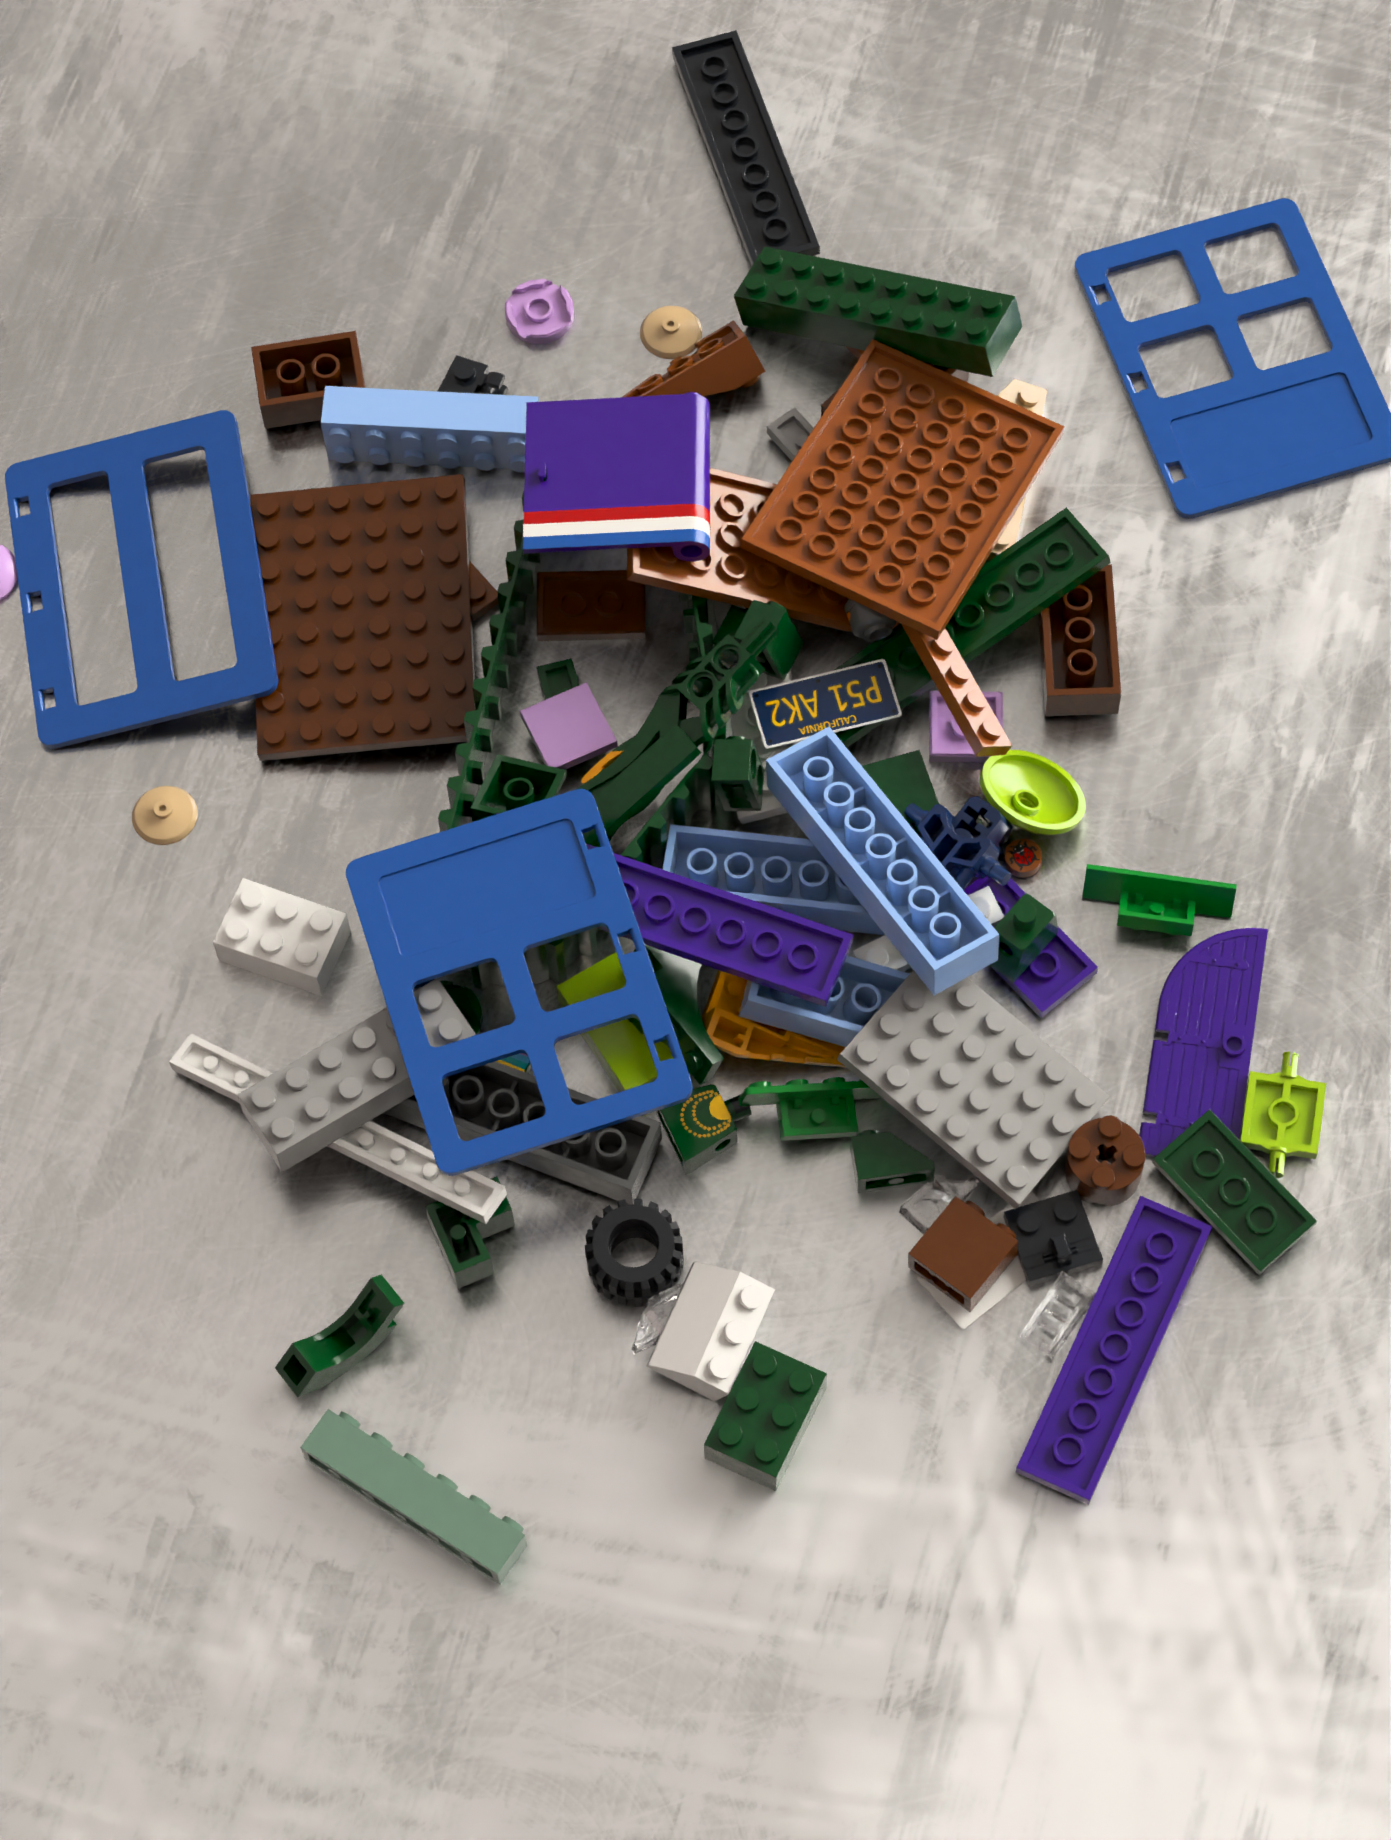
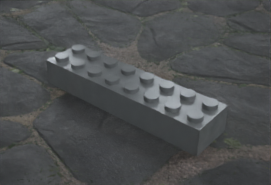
M496 1061L448 1076L443 1080V1088L460 1139L463 1141H469L541 1118L546 1111L535 1076ZM568 1088L571 1100L576 1105L597 1100L594 1097ZM415 1094L384 1112V1114L425 1129ZM639 1116L509 1158L508 1160L618 1201L626 1199V1204L633 1205L634 1199L638 1196L661 1143V1122L645 1116Z

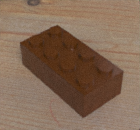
M1111 564L1105 566L1038 613L1045 716L1118 714L1121 682Z

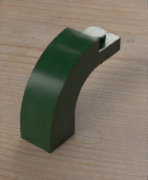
M382 1274L370 1278L355 1301L341 1317L319 1333L292 1343L275 1369L297 1397L326 1386L365 1359L387 1338L397 1325L393 1319L405 1303Z

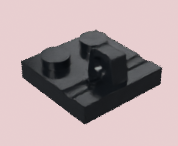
M1077 1190L1004 1212L1003 1218L1006 1226L1015 1233L1018 1240L1017 1256L1029 1287L1102 1265L1103 1257Z

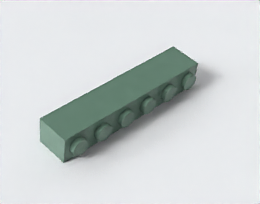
M327 1409L300 1447L304 1458L501 1585L527 1547L525 1534L522 1533L524 1528L510 1517L504 1516L501 1520L490 1513L491 1507L479 1497L471 1495L468 1499L457 1492L458 1486L442 1474H438L437 1477L432 1476L423 1470L425 1465L413 1455L406 1453L404 1456L396 1453L391 1449L393 1447L392 1443L382 1435L373 1432L370 1436L360 1430V1423L349 1414L341 1411L337 1415Z

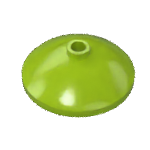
M1009 750L1006 755L990 756L981 769L980 786L988 803L997 809L1009 823L1022 830L1041 835L1062 834L1074 829L1084 816L1086 808L1085 798L1079 785L1063 768L1043 756L1022 750Z

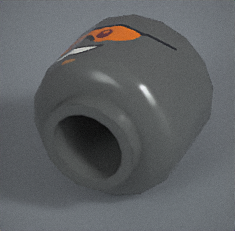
M848 599L844 605L853 634L859 638H865L867 642H875L886 638L892 633V628L897 622L851 599Z

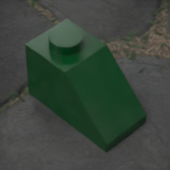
M865 1130L858 1133L857 1136L851 1137L850 1152L858 1193L934 1182V1161L891 1132L880 1133L878 1130Z

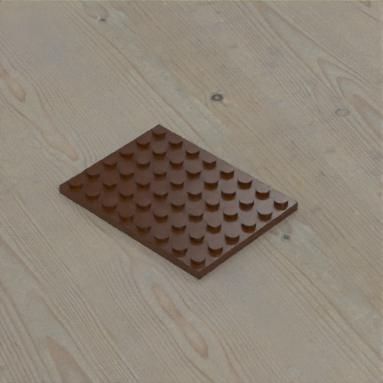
M464 475L252 494V517L278 675L276 690L268 696L256 698L257 755L259 760L466 742L464 717L466 712L475 710L472 689L475 672Z

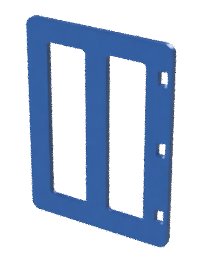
M220 410L18 462L7 469L5 484L39 740L45 747L56 749L268 696L276 690L278 686L277 668L238 422L233 413L227 410ZM204 450L237 663L229 669L176 681L144 468L152 462ZM107 475L137 689L133 693L78 705L49 494L55 487ZM29 500L30 514L20 517L18 502ZM41 595L43 609L32 612L30 597ZM54 692L56 706L45 709L43 693Z

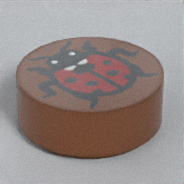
M1017 839L1007 846L1004 864L1012 875L1026 878L1034 875L1039 870L1042 852L1035 842L1029 839Z

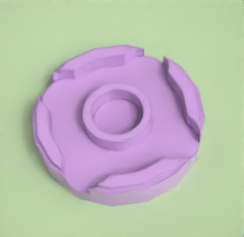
M545 279L529 280L518 285L512 291L509 299H507L505 303L506 324L511 333L524 342L532 344L551 343L560 339L570 329L574 320L573 300L568 291L561 285L558 287L552 284V281Z

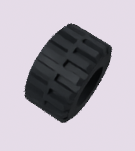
M626 1199L617 1201L618 1208L613 1210L610 1205L603 1209V1218L596 1215L592 1220V1230H587L585 1254L589 1276H592L593 1284L597 1290L603 1288L606 1298L611 1300L614 1296H617L618 1304L627 1306L628 1300H634L635 1306H644L643 1299L650 1298L651 1303L659 1300V1292L662 1291L667 1295L672 1290V1282L677 1283L681 1276L680 1268H683L684 1256L680 1228L676 1221L672 1222L671 1214L666 1209L660 1213L658 1204L650 1201L648 1207L643 1206L642 1199H634L633 1205H627ZM630 1238L645 1239L651 1242L658 1250L650 1262L640 1267L621 1265L611 1255L619 1243Z

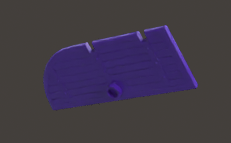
M1241 928L1211 936L1183 955L1169 973L1161 991L1155 1024L1156 1032L1168 1033V1041L1153 1040L1143 1113L1157 1115L1156 1123L1141 1122L1139 1133L1145 1147L1146 1156L1156 1157L1209 1109L1240 1139L1268 929Z

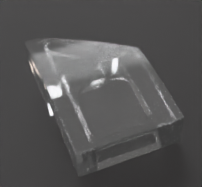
M935 1175L932 1183L927 1182L901 1205L899 1213L924 1235L954 1197L957 1196L965 1201L977 1188L979 1180L976 1177H968L966 1181L947 1180L945 1175Z
M683 1283L648 1299L640 1315L638 1331L631 1350L634 1354L656 1345Z

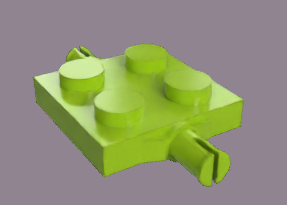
M1289 1051L1282 1054L1281 1072L1265 1074L1250 1071L1240 1141L1248 1149L1260 1150L1270 1154L1268 1170L1274 1175L1277 1163L1276 1178L1284 1176L1285 1157L1297 1156L1316 1159L1327 1084L1306 1080L1296 1075L1299 1055L1293 1052L1289 1066Z

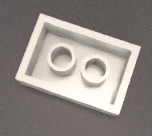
M242 878L213 940V945L219 961L322 996L351 931L347 914Z

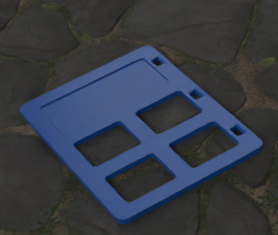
M1287 198L1273 200L1081 254L1076 259V276L1173 507L1180 517L1185 519L1197 518L1391 462V412L1299 208L1294 201ZM1267 228L1277 229L1297 275L1241 292L1225 293L1204 247ZM1167 256H1179L1199 303L1138 321H1127L1123 316L1107 274ZM1104 288L1109 301L1099 305L1094 291ZM1302 302L1310 303L1331 350L1266 370L1257 368L1237 321ZM1202 330L1212 331L1232 379L1167 398L1159 397L1138 350L1142 347ZM1141 376L1146 389L1136 393L1130 378ZM1179 465L1184 479L1174 483L1168 467Z
M575 789L354 859L348 864L346 878L438 1169L443 1174L456 1176L674 1106L690 1098L693 1091L692 1081L595 798L591 792L585 789ZM595 829L601 847L588 850L582 833ZM596 927H606L609 930L626 985L621 989L553 1011L546 1012L542 1010L524 958L525 951ZM630 933L637 952L623 954L618 937ZM486 962H496L515 1015L514 1022L440 1047L431 1046L415 1000L414 987L420 983ZM629 1018L638 1019L658 1074L657 1079L653 1082L581 1105L574 1104L554 1049L555 1044L560 1040ZM667 1039L673 1059L660 1062L654 1044ZM519 1053L526 1054L546 1110L544 1116L469 1141L461 1140L443 1088V1080L448 1076Z

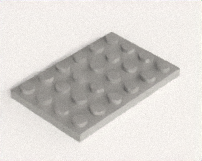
M914 970L837 1058L846 1068L1015 1209L1067 1149L1075 1131L1090 1121L1110 1097L969 978L961 980L934 996Z

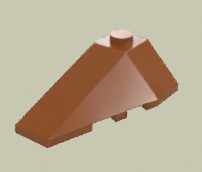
M733 320L694 344L698 351L691 356L683 358L678 356L672 360L666 374L663 376L661 374L650 376L622 397L678 395L688 392L708 396L735 390L740 386L742 388L749 387L755 384L760 379L759 375L766 371L746 335Z

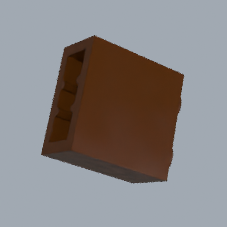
M955 1196L908 1253V1268L971 1312L1018 1255V1240L1015 1233L1009 1227L1002 1223L996 1225L986 1218L984 1211L977 1204L969 1200L965 1203Z

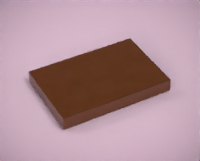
M627 570L537 572V641L646 639L645 584L627 580Z

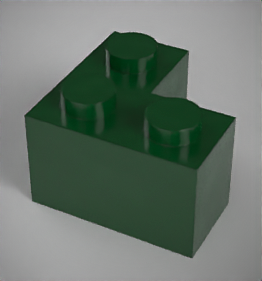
M753 600L750 607L745 609L731 605L713 639L715 646L729 634L740 643L764 617L767 618L780 630V633L755 659L764 667L763 673L781 680H785L804 642L796 630L797 627L789 618L785 607L773 601H768L766 604L757 600Z
M497 1176L491 1178V1180L500 1184ZM507 1197L501 1202L487 1224L439 1201L426 1205L425 1208L430 1226L457 1288H462L493 1275L491 1258L483 1239L515 1226L512 1208Z

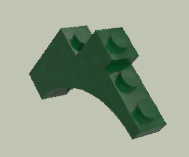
M645 945L688 1072L699 1085H702L712 1079L724 1059L710 1039L699 1012L697 981L702 964ZM627 1019L633 1023L641 1034H644L638 1019ZM667 1039L662 1041V1043L669 1047Z

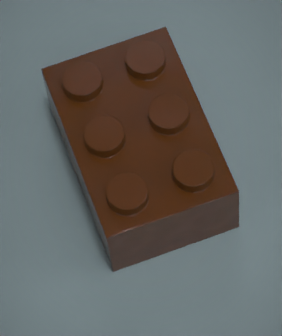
M356 331L251 347L260 410L265 429L321 420L325 386L365 388Z

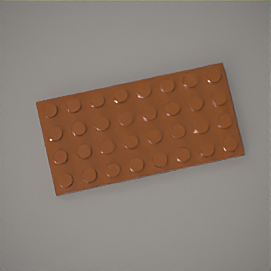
M710 468V554L705 559L694 562L680 560L675 557L672 546L627 548V580L745 608H749L753 600L766 604L768 601H773L787 609L789 618L852 632L844 609V605L849 598L740 548L742 537L777 484ZM897 621L896 624L894 625V627H896L897 625H899L900 622Z

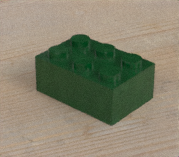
M755 1341L704 1443V1458L777 1491L827 1388V1373Z

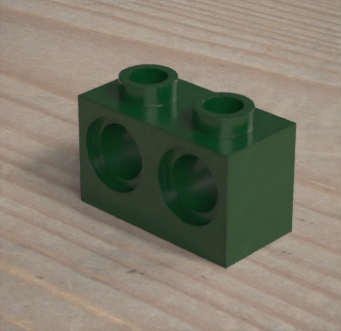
M742 736L715 739L711 781L724 810L761 811L765 770L752 739Z

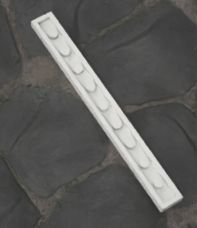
M191 1033L169 1061L172 1070L239 1103L237 1094L273 1074ZM372 1121L363 1124L328 1145V1147L484 1224H487L507 1195L505 1186L474 1171L456 1176L443 1174L437 1167L433 1151Z

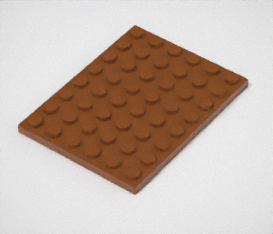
M872 339L742 537L740 548L938 640L1061 439L1065 426Z

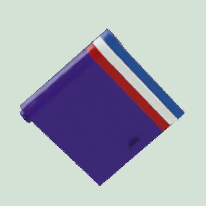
M688 392L678 395L526 402L524 554L672 546L675 557L684 561H700L710 554V403L708 399L698 393Z

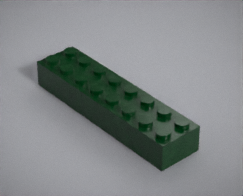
M765 246L734 294L744 326L864 351L873 339L927 364L989 377L995 375L1022 328L1016 297L1013 295Z

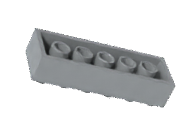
M438 978L413 992L431 1046L440 1047L476 1035ZM385 1008L237 1095L247 1120L280 1171L284 1172L413 1096L414 1091L388 1008Z

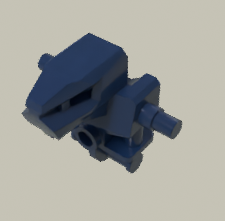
M978 796L970 797L956 816H953L941 804L934 805L929 812L922 810L914 803L907 806L904 815L915 822V825L922 834V841L963 890L974 877L984 879L986 876L994 879L1002 886L1009 882L1012 874L1000 866L998 861L1004 856L1002 844L1008 842L1013 826L997 809ZM978 817L987 825L986 827L976 822Z

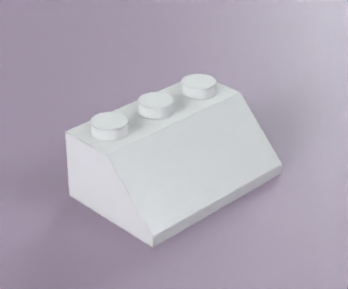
M693 1262L646 1366L714 1402L725 1397L731 1391L775 1289L740 1271Z

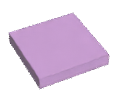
M587 682L520 710V717L544 764L547 766L565 770L618 747L617 740Z
M930 691L929 762L985 763L990 756H975L940 692ZM981 691L1003 728V692Z

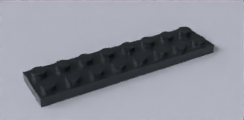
M737 30L672 47L674 62L751 266L764 246L810 256L820 254L818 240Z

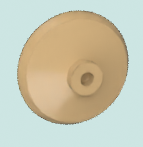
M664 306L646 316L641 324L640 338L644 347L653 355L665 359H675L678 356L684 357L696 349L694 344L702 339V325L697 316L690 310L679 306Z
M175 786L155 787L145 792L135 803L132 811V824L137 834L149 843L156 845L173 844L184 839L193 830L198 817L197 805L192 796L181 788Z

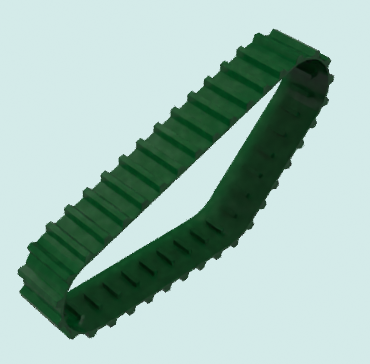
M523 491V495H522L523 513H524V491ZM524 519L515 521L516 551L507 552L506 568L508 582L500 583L498 587L500 614L491 615L489 627L492 646L482 648L481 661L484 678L474 679L472 689L475 710L465 713L464 725L467 743L458 744L455 754L459 776L449 777L447 791L450 809L441 810L439 813L440 832L470 823L472 817L471 805L477 795L479 785H482L485 779L484 765L487 753H492L493 751L492 734L496 720L500 721L501 698L504 688H509L510 679L508 671L512 657H517L520 625L525 626L528 594H533L536 563H541L542 553L524 554L523 552ZM678 592L679 602L687 601L688 609L683 610L685 634L692 633L693 641L688 642L690 662L695 658L705 656L713 648L712 625L708 624L706 598ZM710 689L709 691H707L704 696H707V695L711 692L712 689ZM726 725L722 729L718 727L716 735L709 742L705 741L703 743L701 759L668 795L631 843L622 851L621 856L663 869L670 824L691 826V817L698 809L712 810L715 806V788L711 781L715 739H726ZM593 928L526 950L524 958L533 985L549 979L557 984L566 981V968L580 954L592 957L597 951L596 934L600 929ZM490 961L466 969L473 976L475 988L483 991L492 983L505 986L496 962Z

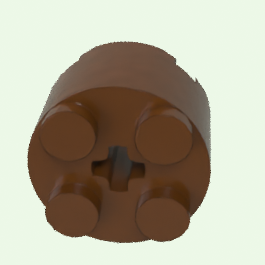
M1112 1115L1088 1121L1080 1126L1070 1139L1065 1162L1066 1180L1072 1191L1077 1190L1080 1199L1090 1204L1094 1202L1105 1204V1206H1114L1129 1199L1135 1193L1140 1183L1146 1159L1145 1147L1141 1137L1131 1126Z

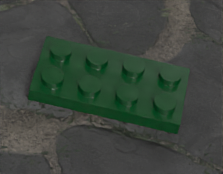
M1210 1109L1153 1158L1152 1163L1258 1275L1265 1271L1317 1223V1220Z

